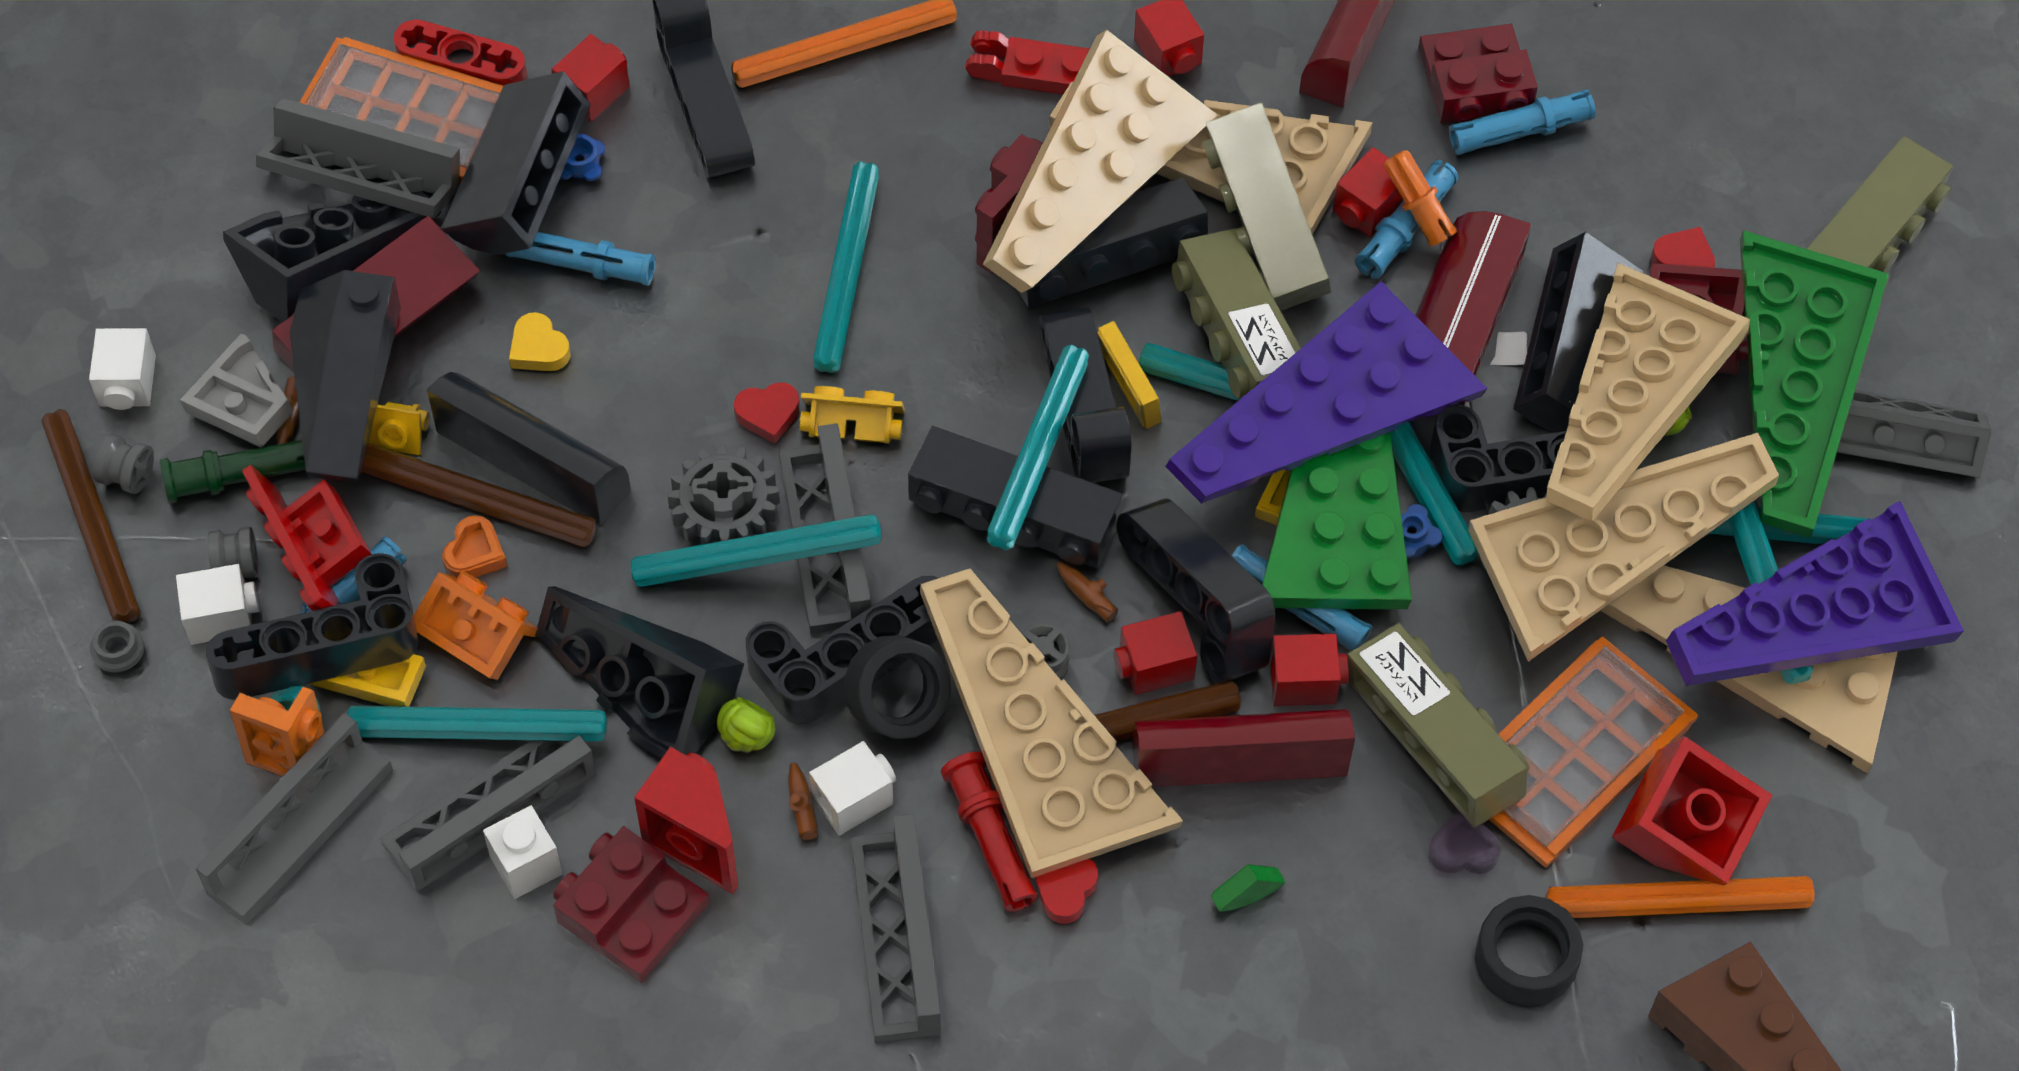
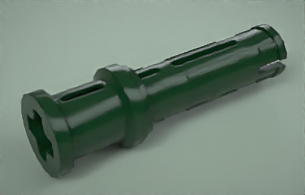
M302 440L220 456H218L217 451L206 450L203 451L201 457L171 462L168 458L160 459L168 503L177 502L180 496L209 491L212 495L220 494V491L225 490L224 485L247 481L242 470L250 464L265 477L306 470Z

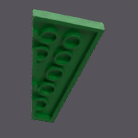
M1743 230L1740 237L1745 317L1750 319L1749 334L1746 337L1753 434H1759L1779 473L1776 485L1758 497L1759 516L1762 524L1810 538L1815 528L1889 274Z
M1390 432L1328 456L1326 453L1305 461L1302 466L1291 469L1262 585L1269 592L1275 608L1408 609L1412 601Z

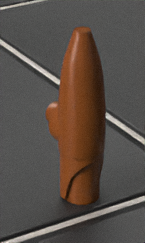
M295 376L287 378L284 395L288 399L293 413L276 431L278 444L289 442L298 421L299 408Z
M1059 562L1056 565L1065 584L1088 608L1096 612L1106 623L1112 621L1117 616L1118 608L1103 594L1102 590L1107 586L1103 579L1100 578L1095 582L1063 562Z
M791 763L788 775L789 806L793 810L799 837L803 840H811L818 835L811 793L803 772L797 763Z

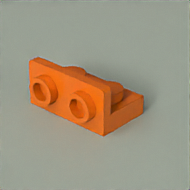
M461 571L458 577L438 572L414 614L417 633L488 678L498 680L523 636L535 637L538 628L526 620L529 611L506 597H502L499 602L484 594L488 585L464 571Z
M306 687L301 688L289 711L282 704L271 698L260 697L255 699L239 693L230 709L245 763L282 777L325 733L322 724V714L319 712L314 690Z

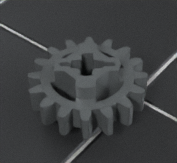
M719 444L717 455L710 456L704 448L699 449V462L695 464L691 460L684 459L681 462L683 475L672 474L670 478L672 491L667 492L669 509H671L674 527L683 526L684 539L687 541L699 535L701 545L713 543V541L720 542L748 537L751 533L755 535L766 533L765 521L776 522L777 520L776 505L780 504L779 487H776L775 472L773 469L764 471V460L760 455L748 461L745 447L741 446L735 455H728L725 444Z

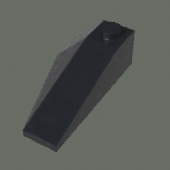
M421 191L411 193L430 199L429 196ZM354 195L352 204L326 208L324 202L308 204L307 213L282 218L280 211L261 214L223 231V240L255 302L277 319L284 322L295 313L301 289L343 270H355L427 216ZM442 210L439 212V214H438L435 218H437L440 214H442Z
M343 270L300 290L289 333L305 467L308 477L352 483L359 482L401 310L395 277Z
M551 586L547 589L537 625L538 629L535 633L537 638L573 676L580 675L599 695L596 701L606 712L614 711L630 728L627 734L638 746L660 758H663L670 747L685 755L690 752L696 753L717 728V717L722 706L735 698L744 663L704 642L559 587Z

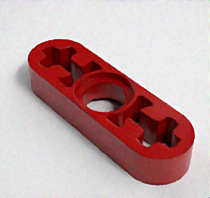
M418 19L402 23L394 32L393 40L396 53L502 86L527 80L524 55L515 46ZM418 40H424L425 43H417V42H418ZM408 44H409V45H415V47H414V48H410V47L408 46ZM459 49H466L473 53L472 58L464 63H453L447 59L453 51ZM506 65H512V67H513V68H506V69L503 71V73H499V72H497V70H496V69H498V70H503V69L506 67Z

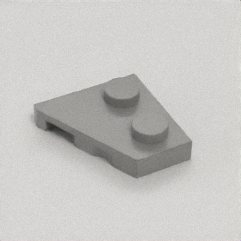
M242 333L180 399L186 413L261 448L293 413L288 399L281 388L273 380L263 360H260L248 337Z

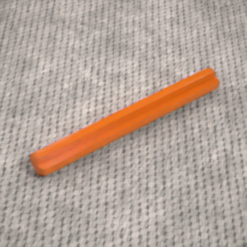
M929 0L735 60L731 63L732 76L739 88L751 86L953 23L957 20L956 7L953 0Z
M1792 876L1730 879L1728 884L1723 886L1705 880L1558 886L1548 888L1545 898L1565 908L1573 918L1809 908L1814 901L1815 890L1810 877Z

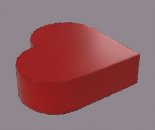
M1701 227L1659 237L1654 243L1650 257L1651 263L1714 268L1716 263Z
M784 382L771 384L764 390L760 388H747L737 394L734 400V413L737 422L742 427L775 445L800 411L797 390L792 385Z
M1089 858L1033 878L1047 917L1060 924H1069L1078 920L1085 907V898L1093 894L1098 884V869L1094 861Z

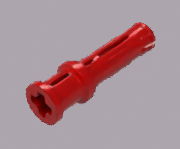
M982 752L965 753L948 761L941 768L940 773L944 782L951 783L960 804L957 809L960 820L964 821L967 825H971L976 835L982 854L998 887L1005 910L1007 912L1022 910L1030 906V902H1035L1038 896L1031 881H1029L1022 860L1001 814L1003 806L998 792L993 790L984 769L986 762Z

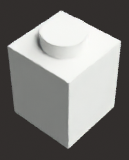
M147 328L96 329L89 381L99 407L125 410L132 406H150L156 354Z
M239 564L176 575L181 621L191 645L209 642L215 635L227 630L252 625L251 614L260 612L254 581L245 583Z
M864 741L809 772L811 796L839 836L893 805L892 783L896 782L894 771L887 759L882 754L874 756Z
M532 805L483 830L490 858L514 900L563 875L557 847Z

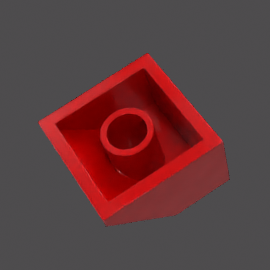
M1684 736L1657 750L1612 838L1656 867L1723 886L1728 884L1773 795Z
M670 747L634 797L641 838L665 854L670 860L733 895L738 887L735 856L717 773L714 767L700 755L691 752L685 755Z

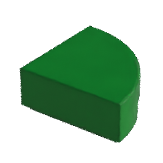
M1247 864L1215 889L1210 896L1219 911H1230L1263 899L1285 885L1286 881L1277 867Z

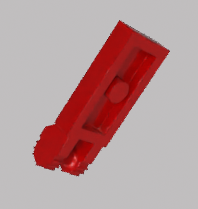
M980 30L975 32L970 42L974 52L978 54L970 55L969 59L966 60L965 69L973 78L1000 82L1001 86L1063 95L1070 83L1074 82L1090 48L1010 37L1008 39L1000 32Z

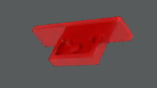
M250 464L242 470L251 487L246 491V495L253 506L268 518V521L263 526L270 538L280 548H284L286 554L281 557L283 564L296 580L303 583L304 588L299 591L303 601L312 611L340 605L341 603L331 586L354 569L361 560L372 555L336 489L323 479L291 505L287 506L277 487Z

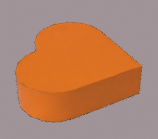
M474 515L462 519L456 526L454 532L455 539L449 542L442 552L446 573L458 577L461 571L474 577H479L508 567L494 527L483 516Z

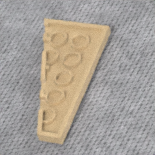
M1108 30L1103 31L1096 36L983 265L1021 293L1032 288L1206 126V122L1213 120L1217 114Z
M1073 82L1070 83L1049 116V128H1051ZM1204 100V105L1217 114L1214 119L1249 107L1248 105ZM1264 108L1313 235L1335 197L1337 182L1351 169L1369 138L1373 122L1356 120L1355 126L1329 122V116L1311 114L1309 120L1283 116L1278 109ZM1206 125L1164 164L1156 174L1170 180L1184 177L1191 189L1223 202L1218 185L1226 183L1221 167L1211 169L1202 145L1203 141L1210 139Z
M1617 263L1613 285L1605 301L1603 317L1593 339L1579 384L1576 403L1572 406L1565 438L1561 442L1547 486V501L1592 522L1749 334L1750 319Z
M1755 433L1635 470L1592 522L1548 502L1547 497L1470 520L1468 531L1529 662L1774 487L1779 473L1759 434Z
M1663 565L1600 611L1635 632L1644 631L1667 645L1666 639L1675 628L1717 604H1725L1739 596L1746 588ZM1898 651L1812 665L1813 673L1810 679L1803 683L1798 682L1792 685L1783 680L1781 671L1717 682L1775 718L1785 717L1811 733L1809 737L1811 740L1824 748H1827L1828 745L1833 746L1853 759L1852 765L1868 774L1874 760Z
M971 568L921 584L920 594L1030 878L1182 826L1183 820L1172 807L1168 808L1151 788L1152 783L1140 769L1136 770L1116 746L1117 741L1064 679L1060 680L1044 661L1045 656L1033 642L1029 643L1011 622L1008 612Z

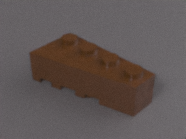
M1751 941L1659 990L1648 1015L1662 1030L1667 1027L1685 1044L1683 1049L1699 1064L1704 1062L1713 1071H1841Z

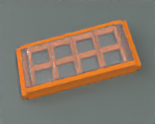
M336 37L299 103L460 148L461 184L503 86L354 39Z
M1602 636L1591 644L1498 734L1507 745L1514 744L1525 756L1529 765L1527 791L1524 798L1488 820L1542 866L1547 868L1647 771L1657 750L1678 740L1689 730L1699 715Z

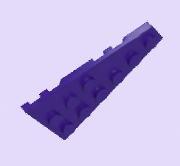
M1381 281L1173 455L1165 467L1202 504L1252 485L1259 478L1283 469L1288 471L1302 466L1309 459L1325 453L1328 456L1396 430L1401 424L1422 416L1427 418L1441 413L1446 407L1464 400L1467 403L1480 398L1488 388Z
M1898 501L1889 506L1881 515L1872 520L1868 518L1856 525L1851 532L1837 540L1831 539L1777 570L1772 577L1760 584L1756 582L1747 587L1739 596L1725 604H1717L1675 628L1666 639V643L1685 685L1689 686L1955 642L1964 630L1901 501Z

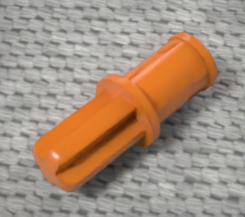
M1404 150L1388 158L1384 163V168L1405 201L1402 208L1404 211L1410 210L1426 237L1429 247L1448 239L1447 234L1449 236L1457 232L1456 227L1452 225L1435 196L1438 189L1436 186H1429L1411 153Z

